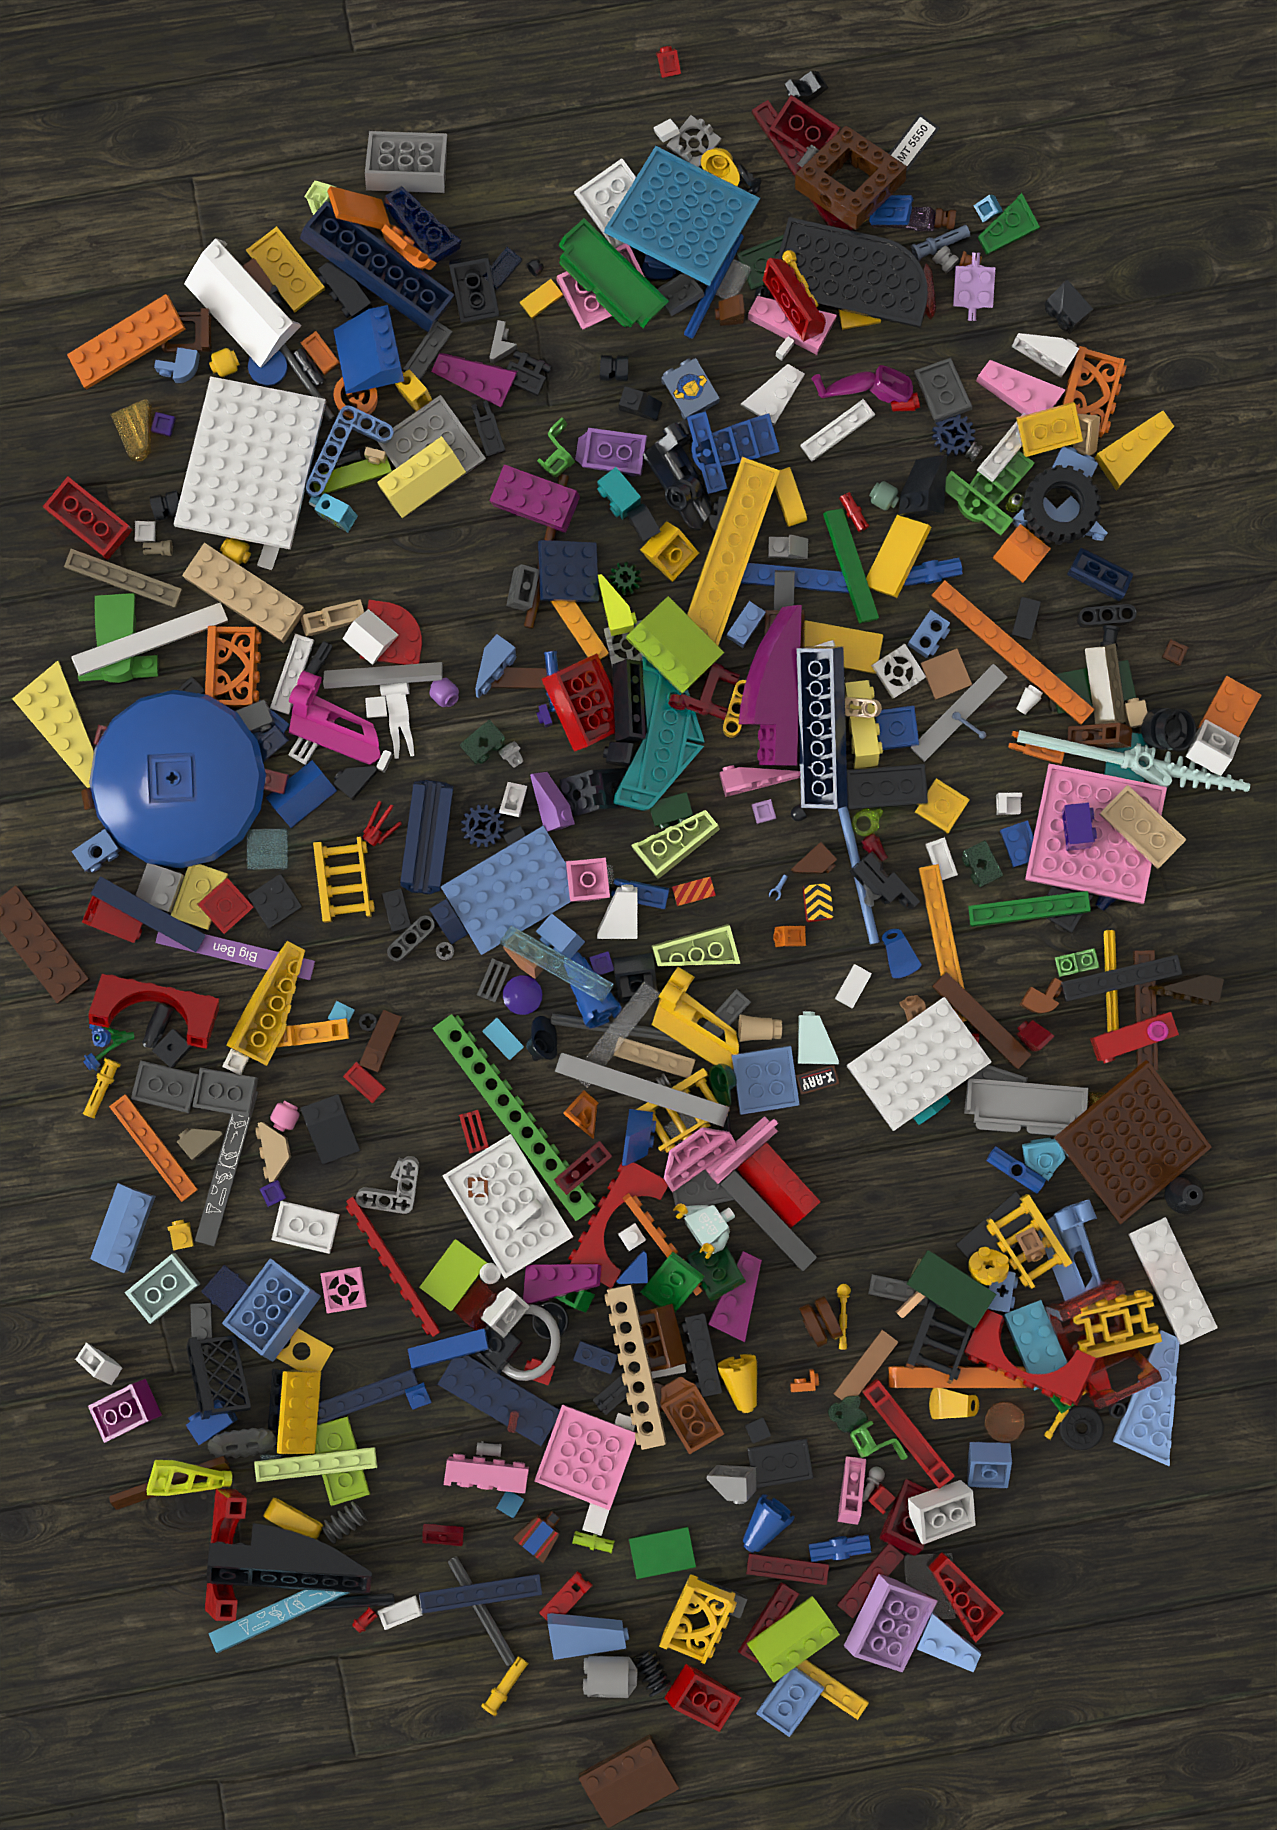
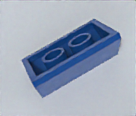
M311 760L288 779L284 794L272 792L266 798L289 827L292 828L337 792V790L313 760Z

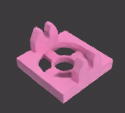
M361 1267L321 1273L327 1313L367 1307ZM345 1275L353 1277L358 1285L351 1286L347 1283ZM338 1276L339 1284L336 1288L329 1289L331 1281ZM342 1284L349 1287V1293L346 1296L338 1293V1287ZM359 1291L356 1300L349 1304L348 1296H350L351 1292ZM337 1294L338 1297L342 1298L343 1305L335 1303L330 1295Z

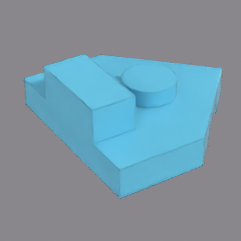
M1050 1137L1031 1140V1143L1022 1144L1026 1166L1036 1171L1048 1181L1053 1176L1057 1167L1065 1160V1152L1056 1140Z

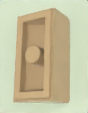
M1077 414L1083 441L1073 444V448L1078 453L1090 456L1097 451L1100 416Z

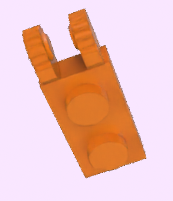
M1013 731L1012 736L1017 738L1019 732ZM1009 743L1008 748L1023 752V754L1059 765L1062 764L1065 752L1025 744L1024 747L1016 743Z

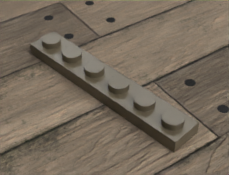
M70 549L64 565L66 569L173 608L177 607L183 591L181 588L74 549Z

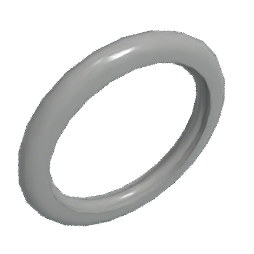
M528 1304L530 1307L524 1314L535 1315L546 1323L551 1335V1346L544 1362L532 1370H518L507 1363L502 1371L516 1380L528 1381L544 1375L556 1361L560 1350V1332L556 1321L544 1308L533 1304Z

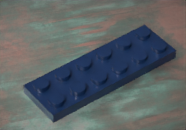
M469 1355L452 1359L437 1384L539 1446H542L560 1412V1409L503 1375L496 1374L491 1368Z

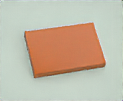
M333 186L329 187L327 192L337 219L381 230L385 224L391 226L382 199Z

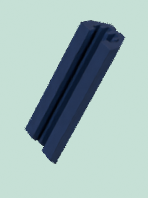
M422 780L415 781L413 784L400 881L401 886L412 893L430 895L440 891L454 786L445 782Z

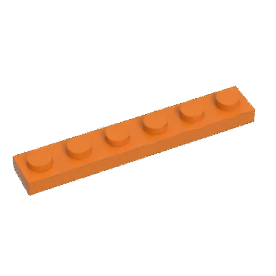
M126 1094L109 1106L181 1202L199 1190Z
M629 1193L625 1195L623 1200L668 1258L672 1252L677 1254L678 1251L673 1244L670 1243L668 1245L665 1242L664 1238L666 1235L661 1228L658 1227L656 1229L653 1226L652 1222L655 1220L649 1212L644 1213L641 1210L640 1206H642V1203L637 1196L632 1197ZM701 1283L693 1291L696 1296L702 1292V1289L699 1287Z

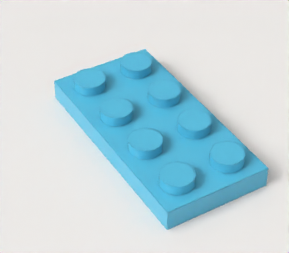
M1041 1300L1003 1315L1027 1373L1047 1374L1067 1364V1360Z

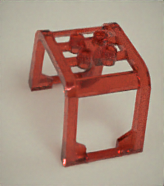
M1107 1278L1100 1281V1285L1062 1303H1053L1046 1306L1047 1315L1067 1363L1074 1356L1073 1353L1080 1348L1078 1341L1087 1339L1086 1335H1081L1076 1343L1069 1344L1066 1334L1073 1331L1081 1332L1084 1330L1086 1332L1084 1323L1077 1325L1074 1323L1073 1318L1081 1314V1309L1104 1298L1109 1301L1126 1293L1121 1281ZM1098 1313L1087 1315L1090 1318L1091 1325H1094L1093 1323H1100ZM1122 1314L1113 1316L1116 1324L1108 1327L1109 1334L1126 1330ZM1072 1318L1069 1325L1062 1327L1060 1320L1064 1322ZM1102 1331L1093 1333L1095 1344L1100 1341L1105 1342ZM1137 1348L1102 1356L1097 1359L1091 1376L1131 1357L1143 1370L1137 1376L1140 1382L1116 1393L1111 1388L1097 1391L1088 1381L1084 1392L1099 1409L1162 1381L1159 1371Z

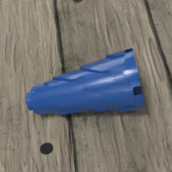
M576 952L570 960L565 957L563 961L564 968L570 979V986L577 999L576 1003L586 1027H599L609 1022L608 1017L611 1014L613 1018L619 1015L622 1010L620 1003L615 999L609 988L605 987L585 957H582L579 952Z

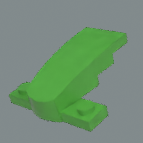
M1018 450L993 482L978 471L970 485L951 471L946 477L945 492L958 502L957 506L965 518L972 522L980 523L982 521L1001 536L1013 519L997 506L1035 463Z
M134 593L95 596L97 647L135 634L136 597ZM157 655L133 656L87 674L78 675L79 681L105 680L120 683L133 678L158 676L159 659Z

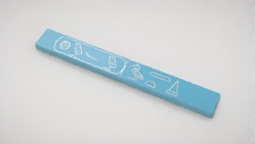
M303 1590L209 1633L216 1653H219L350 1592Z

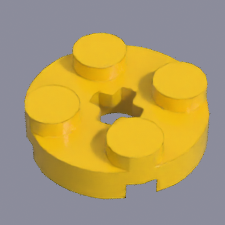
M981 1247L969 1259L968 1269L971 1272V1277L983 1285H992V1282L997 1281L1001 1283L1007 1278L1009 1273V1258L997 1250ZM986 1265L992 1266L989 1269L985 1268Z

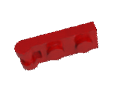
M577 1571L540 1610L539 1614L547 1621V1614L565 1615L590 1589L592 1584L589 1581L586 1582L581 1577L582 1574ZM575 1583L580 1587L578 1591L572 1587Z

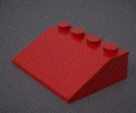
M597 653L542 678L574 751L588 747L615 733L613 688Z

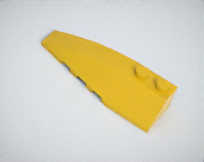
M289 941L284 944L252 995L226 1046L266 1066L268 1065L286 1029V1020L288 1013H290V1004L295 993V984L300 973L305 953L304 949Z

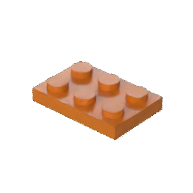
M1226 676L1197 728L1199 729L1206 719L1239 737L1261 694Z

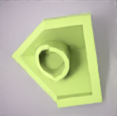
M314 181L304 197L307 199L313 215L325 201L331 204L327 191L332 185Z

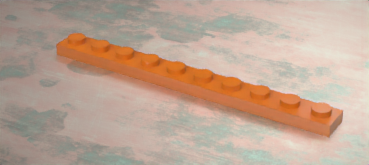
M945 580L932 594L936 601L1080 725L1095 710Z

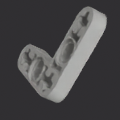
M407 1156L402 1160L397 1192L363 1187L357 1192V1204L364 1208L402 1214L409 1213L415 1201L419 1171L418 1160L412 1156ZM408 1162L412 1163L413 1166L410 1175H406L408 1166L405 1165ZM408 1180L412 1183L413 1187L411 1189H404L402 1182ZM364 1193L367 1194V1201H364L363 1197H361ZM374 1195H377L375 1203H373ZM387 1196L390 1199V1203L384 1205L380 1202L379 1198ZM394 1198H397L396 1205L393 1206ZM403 1200H407L406 1207H403Z

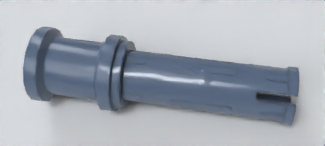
M963 225L934 239L926 238V241L920 244L911 245L912 254L920 261L922 257L936 254L937 250L945 245L948 246L966 237H970V231L967 225Z

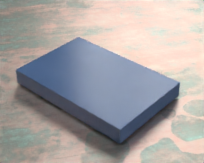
M795 1667L780 1678L756 1714L790 1737L823 1692L824 1686Z

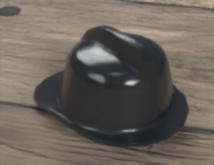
M538 1016L532 1021L531 1036L526 1043L527 1050L532 1055L533 1061L541 1059L552 1060L557 1055L556 1028L551 1024V1020L545 1016Z

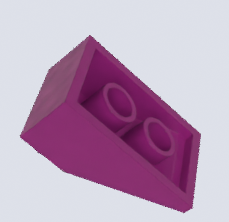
M146 1379L135 1382L88 1406L104 1443L162 1416Z

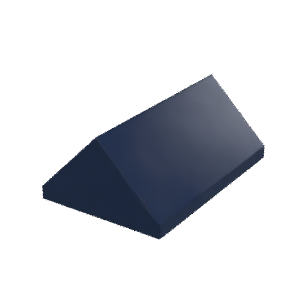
M1080 548L1067 573L1068 576L1118 601L1125 596L1133 577V573L1083 548Z

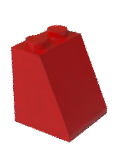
M92 895L82 923L135 943V940H138L141 936L142 922Z

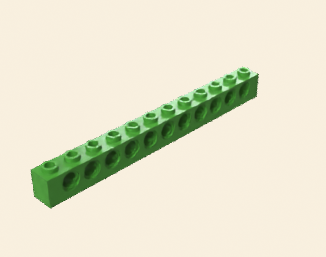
M451 1014L432 1029L575 1221L579 1220L596 1207L593 1204L596 1202L595 1198L590 1192H584L581 1188L584 1186L582 1182L571 1191H578L581 1194V1200L576 1203L570 1200V1193L566 1195L556 1184L554 1179L570 1165L566 1160L561 1161L558 1157L560 1152L554 1144L549 1145L546 1141L548 1135L542 1127L538 1129L535 1126L534 1122L536 1119L530 1111L526 1113L523 1110L522 1106L524 1103L518 1095L516 1097L512 1095L510 1090L513 1088L507 1080L502 1081L498 1074L501 1072L495 1064L490 1065L486 1058L489 1056L482 1047L478 1049L474 1044L477 1040L470 1031L466 1033L462 1028L465 1024L458 1015L454 1017ZM453 1031L461 1032L462 1037L460 1041L453 1042L451 1040V1033ZM469 1046L473 1049L474 1053L472 1057L465 1058L462 1052L465 1047ZM481 1062L485 1065V1071L482 1074H477L474 1067L477 1063ZM491 1078L497 1081V1087L494 1090H489L486 1086L487 1081ZM503 1094L509 1097V1103L506 1106H501L498 1102V1098ZM515 1110L521 1113V1119L518 1122H513L510 1119L511 1112ZM529 1126L533 1129L531 1138H525L522 1135L524 1127ZM540 1142L545 1145V1152L543 1154L535 1153L534 1146L536 1143ZM548 1159L556 1160L557 1168L555 1170L547 1169L546 1162Z

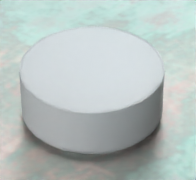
M487 1263L480 1269V1278L487 1284L496 1283L501 1276L500 1270L494 1263Z

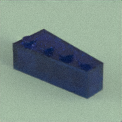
M402 186L387 194L384 205L404 234L414 240V246L426 253L428 258L438 263L460 249L462 240L454 236L444 224H441L430 211L422 207L421 203Z

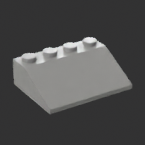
M369 131L365 167L366 190L445 193L447 134Z

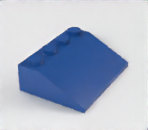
M388 305L368 309L334 329L346 394L404 382Z

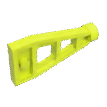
M155 1460L146 1489L147 1495L170 1496L230 1487L232 1484V1472L225 1470L217 1471L174 1460ZM180 1472L189 1475L187 1482L176 1485L171 1484L174 1473ZM195 1475L208 1477L207 1482L193 1483Z

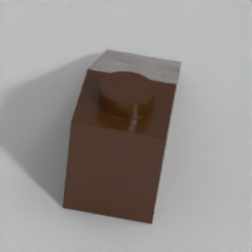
M1123 723L1068 726L1067 741L1097 748L1131 747L1132 727Z
M386 1010L382 1011L359 1065L380 1073L402 1019L401 1016Z

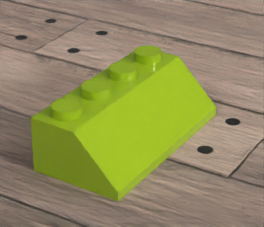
M811 1596L749 1641L747 1645L771 1680L776 1682L840 1634L814 1597Z

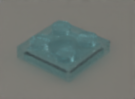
M287 829L248 830V870L288 869Z

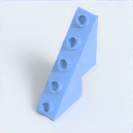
M1072 496L1057 509L1046 497L1043 500V506L1048 516L1058 522L1072 521L1080 510V504ZM1024 509L1013 518L1012 523L1015 527L1021 524L1026 528L1028 521L1024 520ZM1096 521L1085 535L1092 536L1094 540L1103 541L1108 533Z

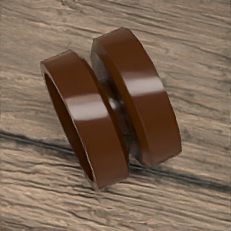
M825 1296L815 1300L814 1304L818 1311L816 1314L809 1304L799 1307L804 1319L803 1323L818 1348L828 1342L825 1330L828 1331L830 1337L834 1340L844 1336Z

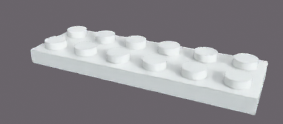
M1166 1217L1129 1233L1128 1235L1179 1344L1182 1345L1217 1329V1325Z

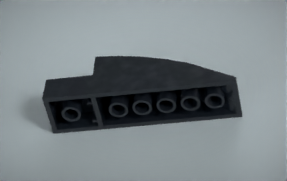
M253 1523L251 1546L244 1543L226 1544L224 1542L209 1544L207 1583L370 1594L371 1571L337 1549L290 1530Z

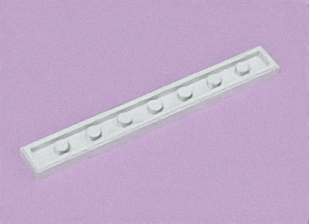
M220 602L72 656V660L78 675L81 676L207 630L208 626L224 624L228 622V619Z

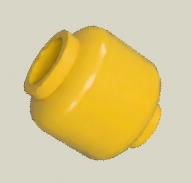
M228 348L213 353L211 355L212 362H209L213 374L218 373L220 377L235 373L238 370L237 366L240 365L234 350L230 351Z
M226 538L220 549L222 555L238 565L242 562L246 563L251 556L249 544L240 539Z

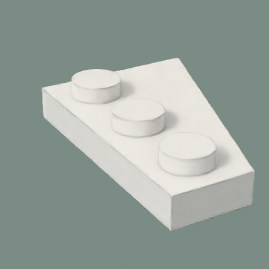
M787 364L743 401L741 406L757 416L770 413L772 424L775 425L805 374Z

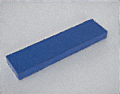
M480 1329L408 1348L411 1368L416 1369L488 1350L489 1344L486 1330Z

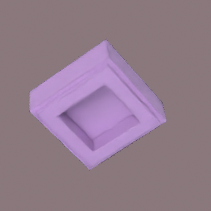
M771 799L752 804L757 824L776 819Z

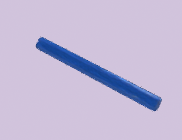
M742 234L739 235L711 285L707 286L704 292L705 296L701 298L684 332V335L688 338H694L744 236Z

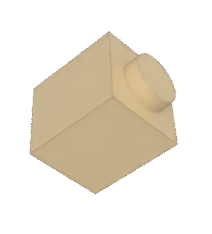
M1139 698L1127 700V703L1124 704L1126 725L1132 728L1142 727L1143 719L1147 714L1145 700L1139 701Z

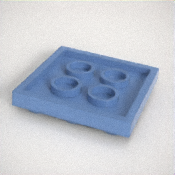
M791 1046L731 1055L733 1071L737 1079L736 1092L739 1113L741 1115L799 1105Z

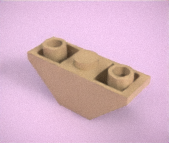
M260 1122L256 1128L257 1139H261L262 1147H259L261 1159H265L266 1167H263L265 1179L269 1178V1182L277 1180L291 1159L288 1138L265 1122Z

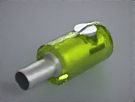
M1014 493L1009 497L1006 503L1008 511L1017 512L1022 507L1024 501L1022 495Z

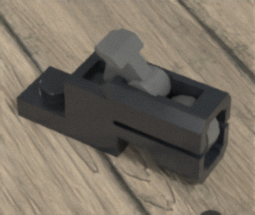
M873 851L866 854L859 863L849 870L866 890L864 903L868 907H873L874 900L878 898L886 905L897 896L899 897V902L905 908L911 909L920 902L894 872L887 874L883 870V862Z

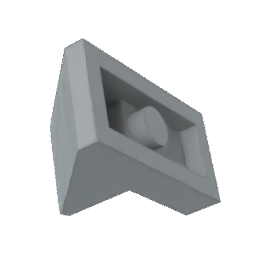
M498 320L490 353V363L493 364L517 350V344L503 341L507 340L509 329L506 328V322Z
M789 535V537H769L768 558L808 559V539L795 535Z

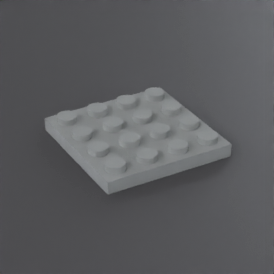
M441 395L393 427V436L388 443L378 442L395 468H398L441 436L466 471L465 474L486 460ZM389 431L383 434L381 437H389Z

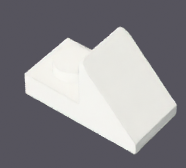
M508 782L499 813L520 817L527 786Z

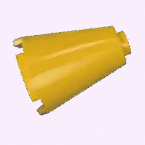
M743 1354L740 1355L741 1359L734 1360V1356L724 1359L718 1363V1371L737 1410L742 1411V1413L752 1412L757 1406L756 1356Z

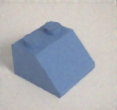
M970 1442L968 1452V1487L1008 1488L1012 1465L1010 1443Z

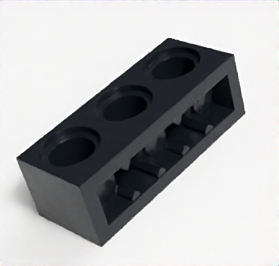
M272 1368L268 1429L274 1431L279 1429L283 1371L301 1370Z

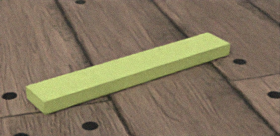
M375 1447L255 1461L256 1482L377 1468Z

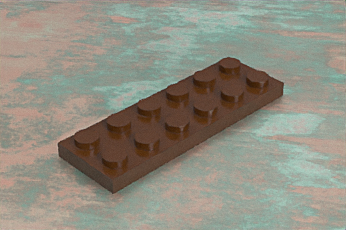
M17 885L0 897V931L55 1002L59 1004L86 983L89 977Z

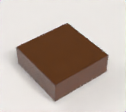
M1170 639L1161 658L1180 666L1189 647Z

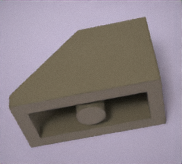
M187 1128L179 1134L180 1139L177 1143L191 1160H195L223 1137L225 1133L216 1130H189Z

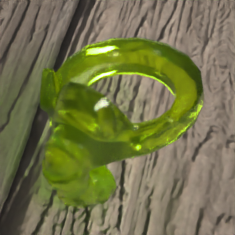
M862 809L853 817V830L861 836H868L877 831L880 826L879 819L883 811L881 809ZM861 816H866L871 821V827L867 831H860L856 826L857 819Z

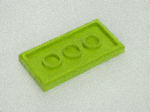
M348 1416L317 1425L316 1454L357 1449ZM364 1470L322 1474L331 1506L370 1495Z

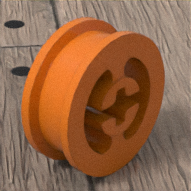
M343 377L334 388V400L339 411L346 406L342 402V394L345 390ZM376 388L368 389L370 391V399L367 404H364L365 395L363 390L353 392L359 395L357 400L353 397V393L346 394L352 406L369 415L377 406L378 393ZM349 411L343 413L344 416L350 419L354 418L353 414Z

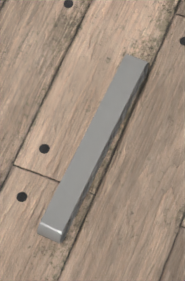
M564 1053L560 1054L555 1069L557 1073L723 1127L730 1108Z

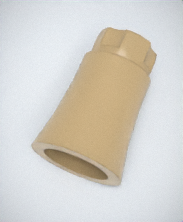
M739 1015V1042L781 1039L782 1020Z

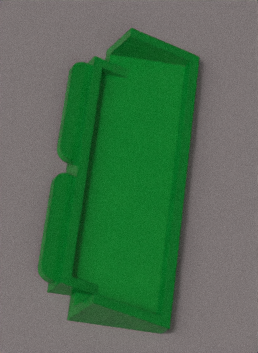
M585 218L564 235L558 246L564 251L559 258L560 265L585 290L593 291L596 294V300L622 326H629L631 328L637 322L644 328L668 304L669 301Z

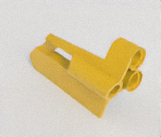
M677 967L658 996L660 999L652 1025L713 1065L726 1064L733 1070L731 1055L739 1053L736 1030L686 993L695 977ZM705 1018L723 1029L725 1032V1042L697 1024L698 1020Z

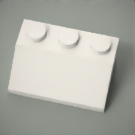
M961 1480L942 1486L940 1489L936 1488L908 1498L909 1516L922 1544L975 1526L973 1491Z

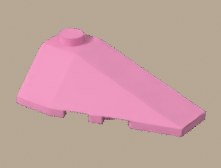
M732 765L724 767L719 775L725 797L798 779L800 778V771L746 767L735 768Z

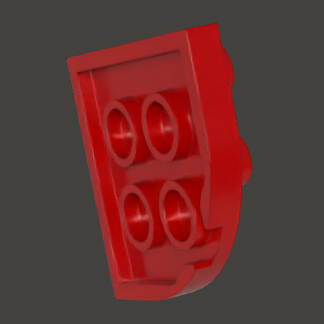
M369 600L367 610L369 609L399 635L377 661L398 665L419 664L422 651V635L415 618L399 605Z

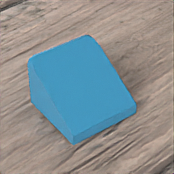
M988 195L973 205L982 222H986L1003 212L994 195Z
M505 1492L497 1505V1509L514 1518L524 1499L513 1492Z

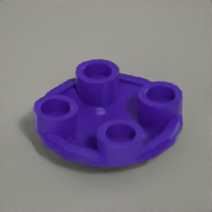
M520 975L513 977L507 982L503 990L504 1003L510 1011L516 1014L526 1015L532 1013L540 1006L542 1001L541 987L535 979L529 976Z

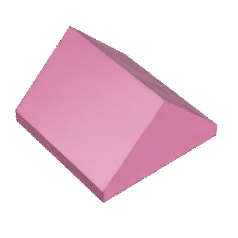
M606 858L566 861L570 901H592L610 898Z

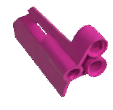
M303 670L289 698V703L293 704L289 733L369 765L381 758L379 742L373 723L316 696L322 677ZM341 717L362 726L364 735L337 725L334 722L337 718Z

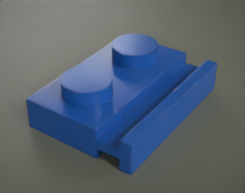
M891 195L870 216L869 222L871 225H908L912 210L911 204L914 200L912 195Z
M1028 820L1001 829L1000 833L1012 867L1028 863L1034 838Z

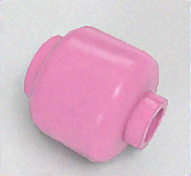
M286 1101L278 1103L270 1116V1120L275 1123L273 1127L282 1132L285 1129L292 1130L300 1117V1113L297 1111L298 1107Z

